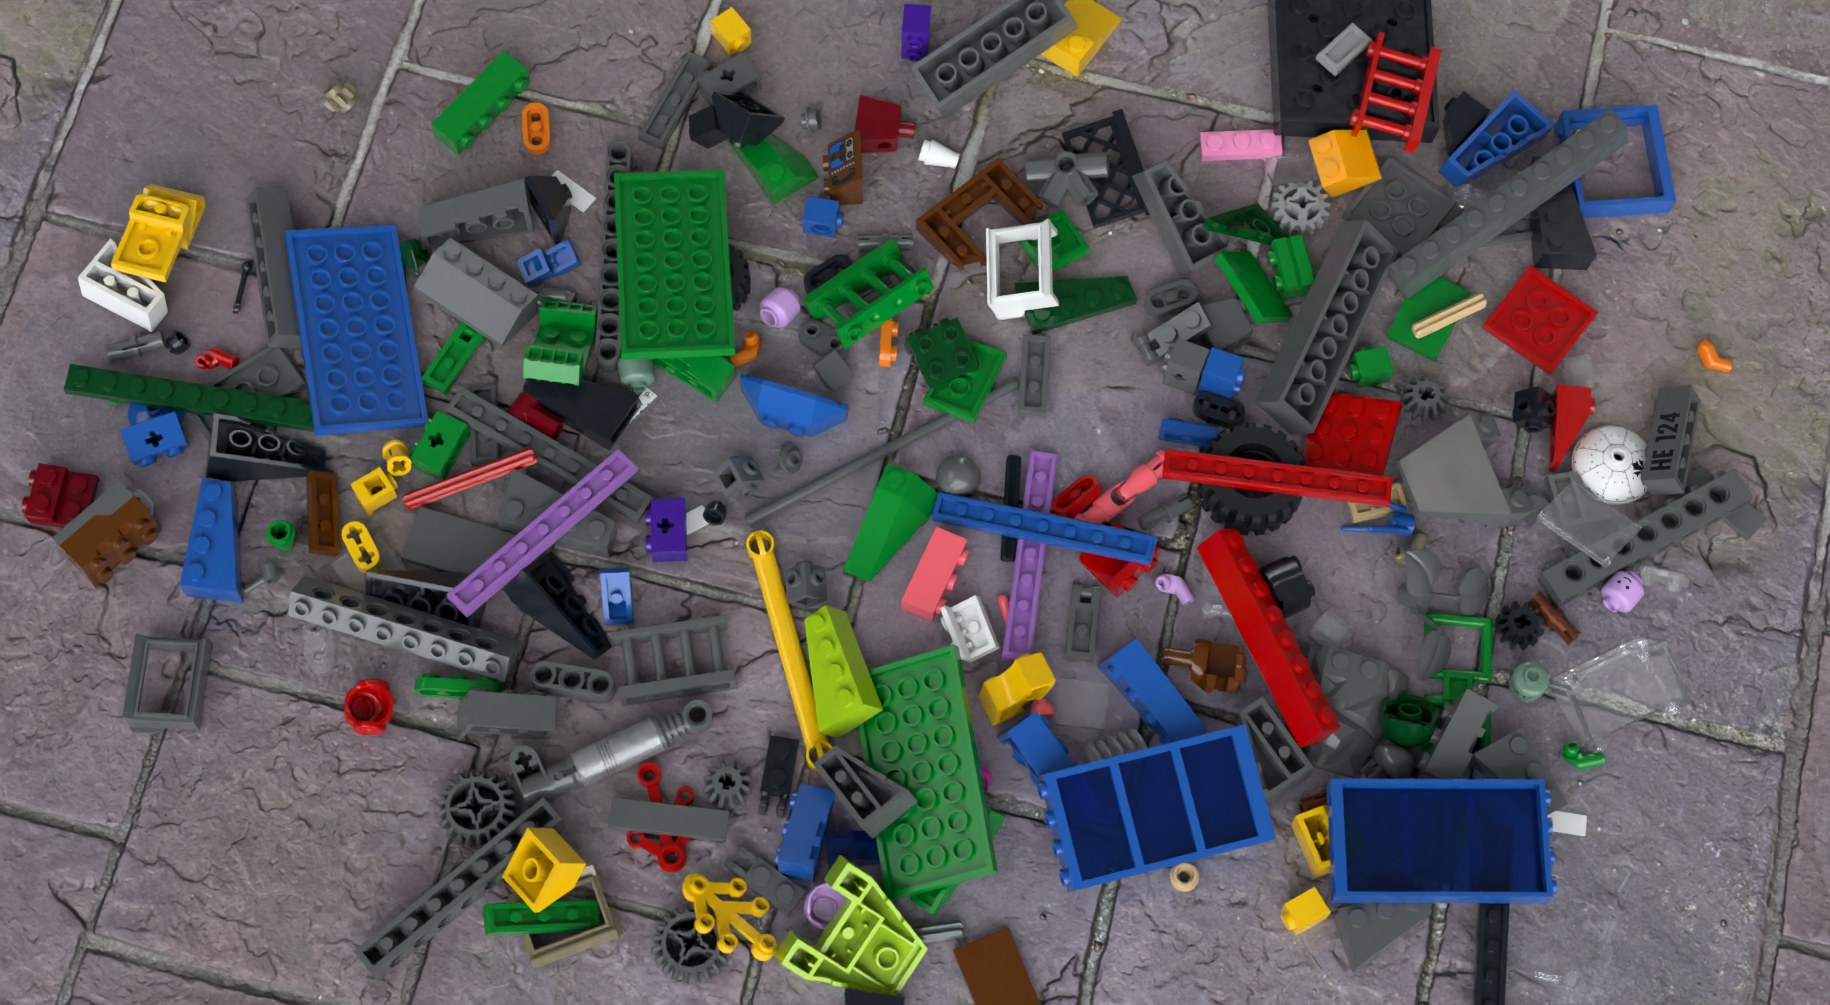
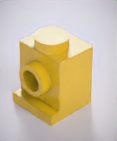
M380 467L350 484L355 496L368 516L374 514V510L397 498L395 489L398 488L396 481L390 473L385 475Z

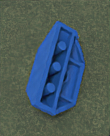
M741 373V390L757 420L766 427L773 429L780 427L788 430L795 436L802 437L806 435L812 437L847 420V404Z

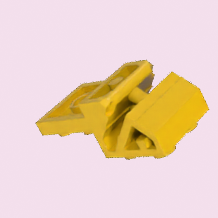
M155 184L146 186L143 189V193L135 196L129 210L130 220L112 259V270L167 282L180 248L187 250L206 207L204 196Z

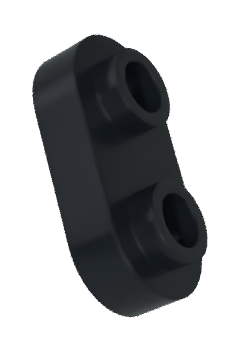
M837 254L807 272L804 277L805 292L807 294L817 289L813 287L815 283L824 284L838 274L835 272L837 269L845 270L853 264L852 260L846 255Z

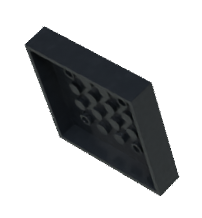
M1267 0L1275 136L1318 137L1333 130H1353L1354 125H1350L1349 122L1353 109H1358L1370 57L1366 56L1368 47L1336 76L1316 60L1317 54L1351 23H1354L1374 42L1379 32L1385 33L1382 47L1420 58L1422 55L1427 56L1431 47H1434L1431 0ZM1309 19L1315 20L1316 23L1310 22ZM1387 23L1393 24L1394 27L1389 26ZM1380 57L1376 67L1378 70L1413 80L1420 79L1422 73L1418 71V68ZM1435 77L1420 141L1422 143H1432L1440 129L1437 77ZM1373 80L1371 92L1408 103L1416 99V95L1412 94L1411 90ZM1313 89L1318 90L1320 93H1315ZM1392 93H1396L1399 97H1394ZM1369 102L1367 104L1365 115L1403 126L1410 124L1411 117H1407V113ZM1364 125L1360 129L1368 131L1370 140L1406 141L1401 139L1402 136Z

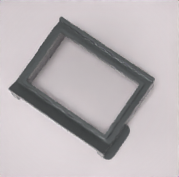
M136 633L122 715L133 733L159 734L162 728L200 730L210 658L213 646L207 639L150 637ZM149 649L194 653L184 714L139 712Z

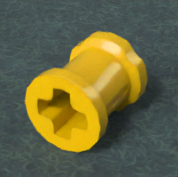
M401 440L388 441L382 448L383 458L387 461V471L393 476H403L411 470L412 462L407 455V446Z

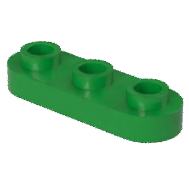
M425 673L422 674V677L415 680L414 692L426 697L464 699L468 691H472L474 688H487L490 692L501 693L502 685L497 683L496 679L490 677H481L480 680H468V677L462 675H453L451 678H439L436 674Z

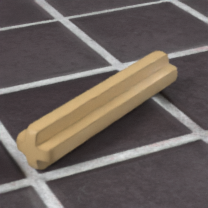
M1477 293L1413 323L1411 331L1416 338L1420 339L1485 308L1487 301L1482 293Z

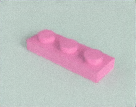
M1274 129L1200 132L1199 134L1201 161L1282 157L1281 136H1275Z

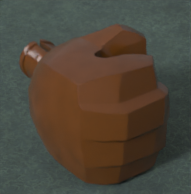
M1196 638L1194 648L1191 650L1165 647L1163 665L1189 667L1191 681L1204 692L1212 693L1215 689L1229 694H1238L1241 685L1247 682V657L1245 656L1243 645L1211 643L1210 640Z

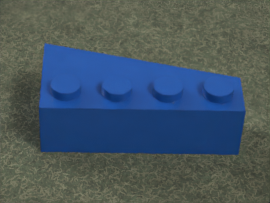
M1035 711L1022 718L997 738L1003 745L1007 742L1011 745L1014 753L1012 757L1019 765L1025 768L1028 767L1031 770L1029 773L1031 781L1037 787V782H1040L1039 776L1079 766V764L1071 761L1067 755L1069 752L1067 746L1060 738L1055 739L1050 732L1052 727L1046 717L1042 714L1038 715ZM1085 772L1056 779L1068 827L1071 830L1078 828L1105 808L1101 802L1103 797L1094 786L1090 787L1084 779L1086 776Z

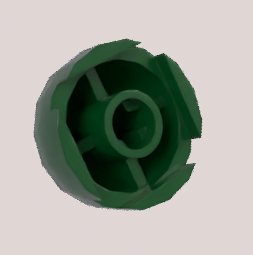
M1398 694L1397 699L1389 701L1390 696L1385 698L1381 703L1380 727L1385 737L1394 744L1406 749L1427 743L1437 728L1439 709L1436 707L1434 710L1430 707L1429 700L1416 695Z

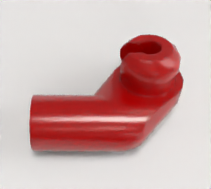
M212 348L198 354L195 358V364L202 370H209L220 365L232 369L239 364V357L221 349Z

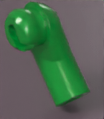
M1568 741L1563 745L1561 751L1563 759L1577 769L1582 770L1605 764L1602 751L1585 754L1579 750V746L1574 741Z

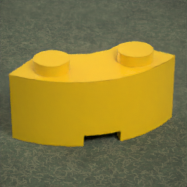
M1041 652L1032 655L1027 653L1019 656L1004 673L987 679L983 683L978 698L993 726L1024 712L1023 706L1034 699L1041 700L1053 687L1056 679Z

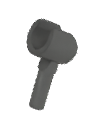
M274 563L263 565L261 567L263 576L243 587L242 591L244 594L265 583H277L280 579L278 566L275 567Z

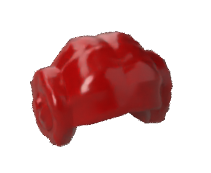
M372 678L360 680L357 682V686L351 688L346 694L343 714L346 722L353 726L355 733L378 736L385 733L386 725L393 719L395 701L392 693L389 691L390 684L387 681Z

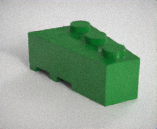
M725 356L653 359L655 366L716 403L736 378L735 367L732 361Z

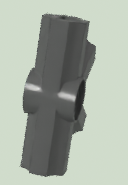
M1065 151L1057 156L1026 159L1028 183L1045 182L1038 194V198L1053 208L1060 207L1068 191L1079 207L1093 202L1099 193L1089 178L1109 177L1110 173L1107 152L1073 154ZM1066 164L1074 165L1071 170L1062 171L1063 166Z

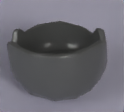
M953 455L944 459L937 468L936 482L944 493L958 496L973 495L981 483V474L972 459L962 455Z

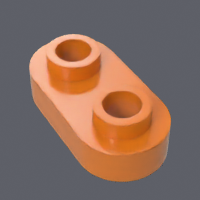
M537 102L526 105L522 111L523 142L525 149L533 155H542L551 146L549 112L545 105ZM533 118H540L539 121H532ZM536 141L542 142L540 145H534Z
M893 317L881 325L879 367H890L891 362H896L897 345H892V337H898V320H893Z

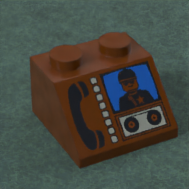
M855 130L828 144V155H823V171H829V179H824L825 196L830 195V200L839 201V205L863 204L860 130Z

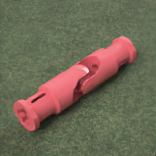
M1161 449L1155 453L1156 456L1146 464H1140L1132 470L1125 483H1123V480L1113 485L1092 502V507L1083 514H1077L1074 519L1095 524H1101L1104 521L1109 522L1135 500L1137 496L1134 495L1146 492L1157 484V479L1162 476L1165 452ZM1157 465L1160 466L1158 469L1153 470ZM1114 489L1116 498L1124 502V505L1118 506L1112 502L1111 493Z

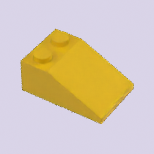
M1068 0L1064 3L1078 29L1041 53L1042 56L1076 77L1081 74L1122 21L1121 17L1093 0Z

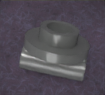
M782 445L775 471L777 474L786 475L787 473H795L800 469L802 456L796 446Z

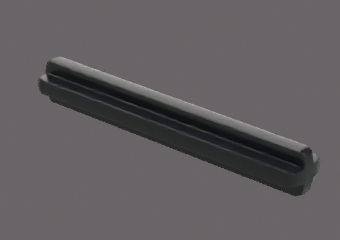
M1008 455L1006 457L1003 504L1019 508L1022 459L1018 455ZM1002 535L1001 561H1015L1017 538Z

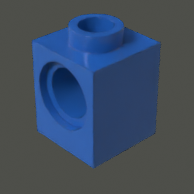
M807 197L802 220L803 233L835 238L837 228H842L844 212H839V201Z

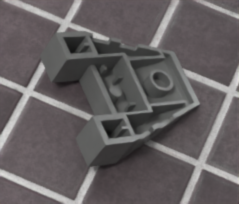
M1492 412L1469 414L1396 463L1416 514L1445 520L1455 518L1462 520V523L1471 525L1475 522L1484 524L1485 528L1498 529L1515 526L1533 512L1523 486L1501 489L1487 457L1485 449L1501 437Z

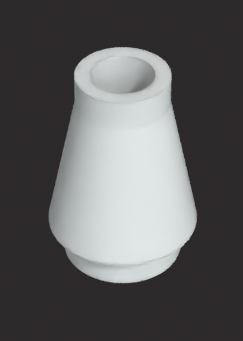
M925 139L918 160L923 161L924 165L955 169L960 154L933 139L931 141Z

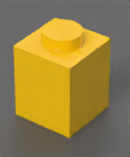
M733 7L710 20L712 35L729 56L736 52L744 51L752 43L751 29Z
M1313 887L1283 905L1281 920L1289 931L1293 930L1297 936L1327 919L1330 910L1317 889Z

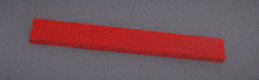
M1166 448L1162 471L1163 479L1389 507L1391 504L1393 477Z

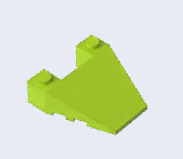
M840 854L824 878L831 888L846 897L815 945L790 930L774 955L783 966L804 979L826 982L838 987L844 986L857 990L897 996L928 948L874 879L863 868Z

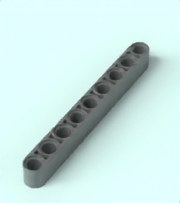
M620 140L610 143L606 151L595 348L598 365L605 372H615L618 370L617 362L621 358L618 281L613 283L607 281L613 277L618 278L617 257H609L610 254L617 253L616 233L610 232L616 228L615 208H612L615 205L614 173H632L633 171L630 146L628 143ZM620 155L625 156V158L620 160L615 159V157ZM610 302L617 303V306L615 307H606V305ZM609 327L616 328V331L612 333L605 332ZM609 352L615 354L612 358L603 357L604 354Z

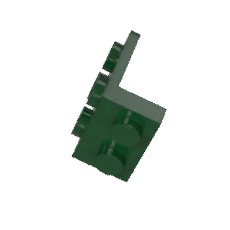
M958 317L949 320V318L940 320L934 324V327L927 330L923 328L915 330L908 334L909 337L905 341L904 347L908 355L913 353L928 387H935L975 371L978 367V362Z

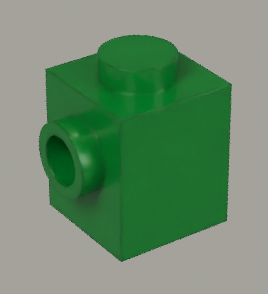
M1386 346L1374 349L1371 347L1361 348L1354 352L1351 362L1348 364L1350 379H1355L1357 389L1387 383L1394 372Z

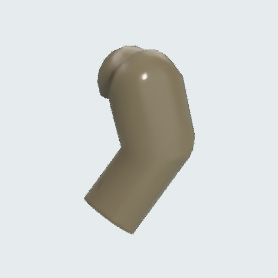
M1415 533L1410 547H1402L1401 549L1396 547L1393 549V562L1397 565L1405 566L1404 551L1412 549L1424 550L1428 537L1421 533Z

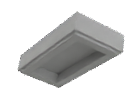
M1351 23L1317 54L1316 60L1336 76L1369 46L1372 39L1354 23Z

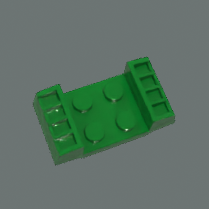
M544 298L540 306V327L534 345L528 344L525 351L523 379L531 378L539 381L547 380L549 382L570 383L579 386L582 376L585 374L595 342L598 305L593 306L584 303L578 304Z

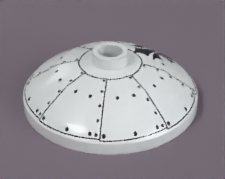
M1608 425L1594 428L1585 433L1575 445L1571 456V470L1583 481V485L1594 493L1597 497L1596 501L1609 505L1631 503L1648 491L1646 486L1642 484L1640 477L1641 470L1645 467V448L1648 444L1638 434L1624 427ZM1614 455H1619L1622 461L1616 460Z

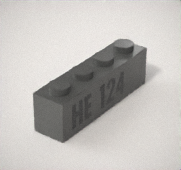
M1692 385L1659 388L1658 398L1654 401L1655 414L1653 422L1649 426V445L1645 448L1646 462L1640 475L1642 484L1646 486L1652 496L1685 493L1701 400Z

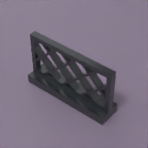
M1123 109L1113 111V116L1062 133L1067 151L1073 154H1087L1092 141L1105 146L1102 152H1108L1109 149L1120 153L1116 164L1109 162V168L1113 170L1107 180L1089 178L1090 181L1093 180L1104 185L1099 195L1094 199V204L1089 203L1086 205L1094 229L1142 213H1146V216L1150 215L1132 178L1133 175L1144 169ZM1111 127L1112 134L1108 141L1096 137L1099 129ZM1082 136L1088 140L1081 150L1072 146L1070 139ZM1117 172L1128 176V181L1124 188L1111 183ZM1108 187L1120 192L1115 204L1102 199ZM1127 195L1134 198L1138 206L1125 209L1119 205L1124 196ZM1099 203L1111 208L1108 216L1096 219L1094 212Z

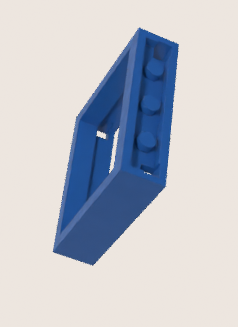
M1658 105L1561 112L1558 121L1554 124V134L1556 138L1559 137L1560 144L1572 136L1571 130L1584 128L1609 109L1627 126L1642 125L1655 197L1584 202L1579 177L1571 183V187L1583 218L1670 212L1676 202Z

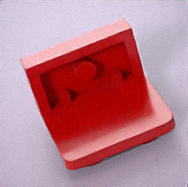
M1114 523V524H1112V525L1110 526V527L1125 529V528H1124L1121 524H1119V523ZM1156 546L1151 566L1086 552L1080 554L1079 562L1117 598L1124 591L1129 592L1137 584L1138 578L1144 572L1149 573L1159 562L1157 558L1160 549Z

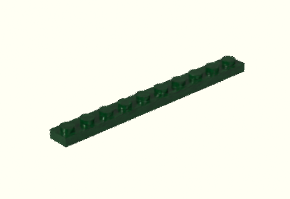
M70 364L64 385L65 394L213 416L215 413L243 417L252 423L314 432L310 401L75 364ZM343 433V434H330V435H336V436H343V437H345L346 433Z

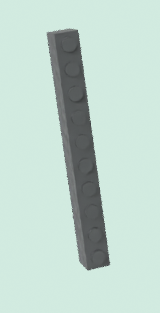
M1609 109L1390 264L1391 281L1409 299L1628 143V126Z

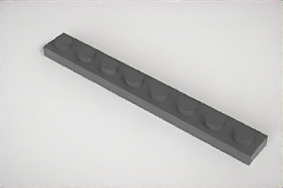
M463 387L459 389L446 407V413L515 453L532 448L537 456L536 465L572 486L576 485L598 466ZM625 482L602 503L639 523L646 509L650 507L653 497Z

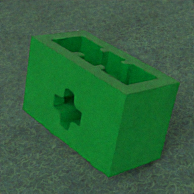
M437 411L433 419L429 418L423 430L424 435L420 442L417 441L413 445L410 457L415 469L439 480H444L447 478L469 439L470 431L466 423Z

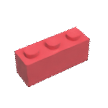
M936 526L902 597V610L930 622H933L936 614L941 616L940 608L947 603V600L944 599L947 590L953 591L959 577L955 573L959 565L964 567L969 557L970 551L967 550L968 539Z

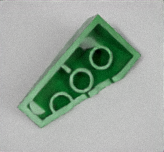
M772 133L757 146L745 145L744 148L731 144L729 142L730 139L727 140L773 205L819 179L817 173L802 154Z

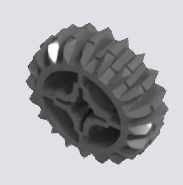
M471 770L469 772L470 778L465 779L462 773H459L458 778L460 782L457 784L453 780H449L448 784L451 787V791L442 789L441 794L446 799L437 801L438 807L442 809L436 812L438 819H443L439 826L442 830L447 829L445 835L448 839L455 837L454 842L458 846L465 841L467 849H471L474 842H477L480 849L484 846V841H490L502 831V828L505 829L511 824L508 820L516 819V813L511 809L517 807V803L511 799L514 796L512 789L506 790L507 782L505 780L498 782L499 777L497 774L494 773L488 779L486 770H482L479 777L476 776L474 770ZM479 789L494 793L500 800L492 801V799L481 798ZM469 792L467 800L457 804V807H455L460 797ZM475 799H477V802L481 807V809H479L480 813H477L478 821L475 817V814H473L472 810H474L473 807L476 806ZM499 812L496 819L490 825L484 827L486 819ZM461 817L462 820L472 821L474 830L459 826L454 821V818Z
M686 904L684 905L685 913L680 914L679 910L674 908L673 914L675 918L671 919L668 915L663 916L667 926L656 925V930L662 935L652 936V941L659 944L652 948V953L660 955L655 959V963L657 966L664 965L662 968L664 975L673 971L671 976L673 982H676L682 975L683 985L689 984L690 977H694L695 985H700V976L704 975L706 980L710 982L712 981L710 971L713 970L718 975L722 973L721 968L717 964L728 965L729 960L722 954L729 955L732 952L723 953L718 948V945L715 951L710 949L709 945L703 942L705 934L698 932L695 926L689 932L677 930L685 924L695 923L696 921L695 912H691L689 905ZM708 908L707 913L713 915V909ZM714 917L715 925L711 929V931L715 934L718 942L719 935L717 930L716 917ZM701 921L705 926H708L705 921ZM698 937L697 944L700 947L693 946L688 950L686 942L692 943ZM669 939L675 941V944L682 948L678 962H675L668 953ZM695 958H709L708 961L699 966H686Z

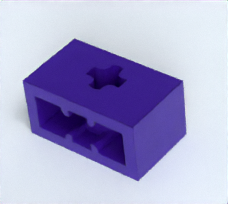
M904 4L901 59L917 62L928 55L931 5Z
M685 498L651 499V509H646L645 512L646 526H651V535L646 536V552L652 553L653 562L687 561ZM664 527H669L668 533H663Z

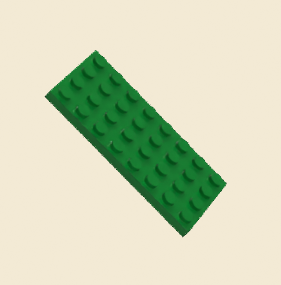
M724 170L614 173L621 360L735 355Z
M953 644L868 670L883 710L858 726L864 763L899 786L909 790L918 800L916 804L876 835L885 895L890 901L998 873L959 647Z

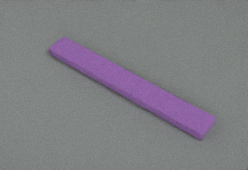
M619 448L453 588L447 594V598L466 617L471 615L638 471V466Z
M1030 450L1022 509L1050 514L1058 454ZM1018 539L1002 660L1015 661L1023 654H1032L1046 544Z

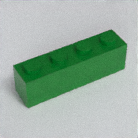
M502 51L431 124L434 137L458 155L464 149L470 148L475 138L492 125L494 118L500 112H505L509 108L511 101L528 88L530 82L528 69Z

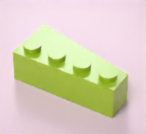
M825 605L804 619L819 733L841 738L882 711L883 708L846 612Z

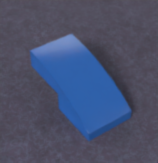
M569 239L546 251L539 248L516 260L527 285L548 280L581 266L575 248Z

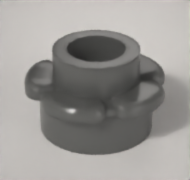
M806 107L805 113H801V123L803 129H808L810 133L821 129V118L817 108L810 109Z

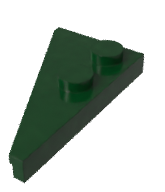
M1258 203L1209 217L1202 225L1208 231L1271 245L1274 239L1289 238Z

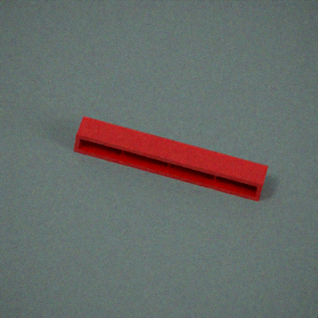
M1237 528L1217 530L1200 544L1197 550L1299 747L1317 745L1341 728L1336 719L1335 712L1327 702L1320 684L1316 681L1307 659L1303 656L1294 634L1290 631L1283 617L1282 611L1271 595L1269 586L1260 574L1255 560L1244 543L1242 535L1238 532Z

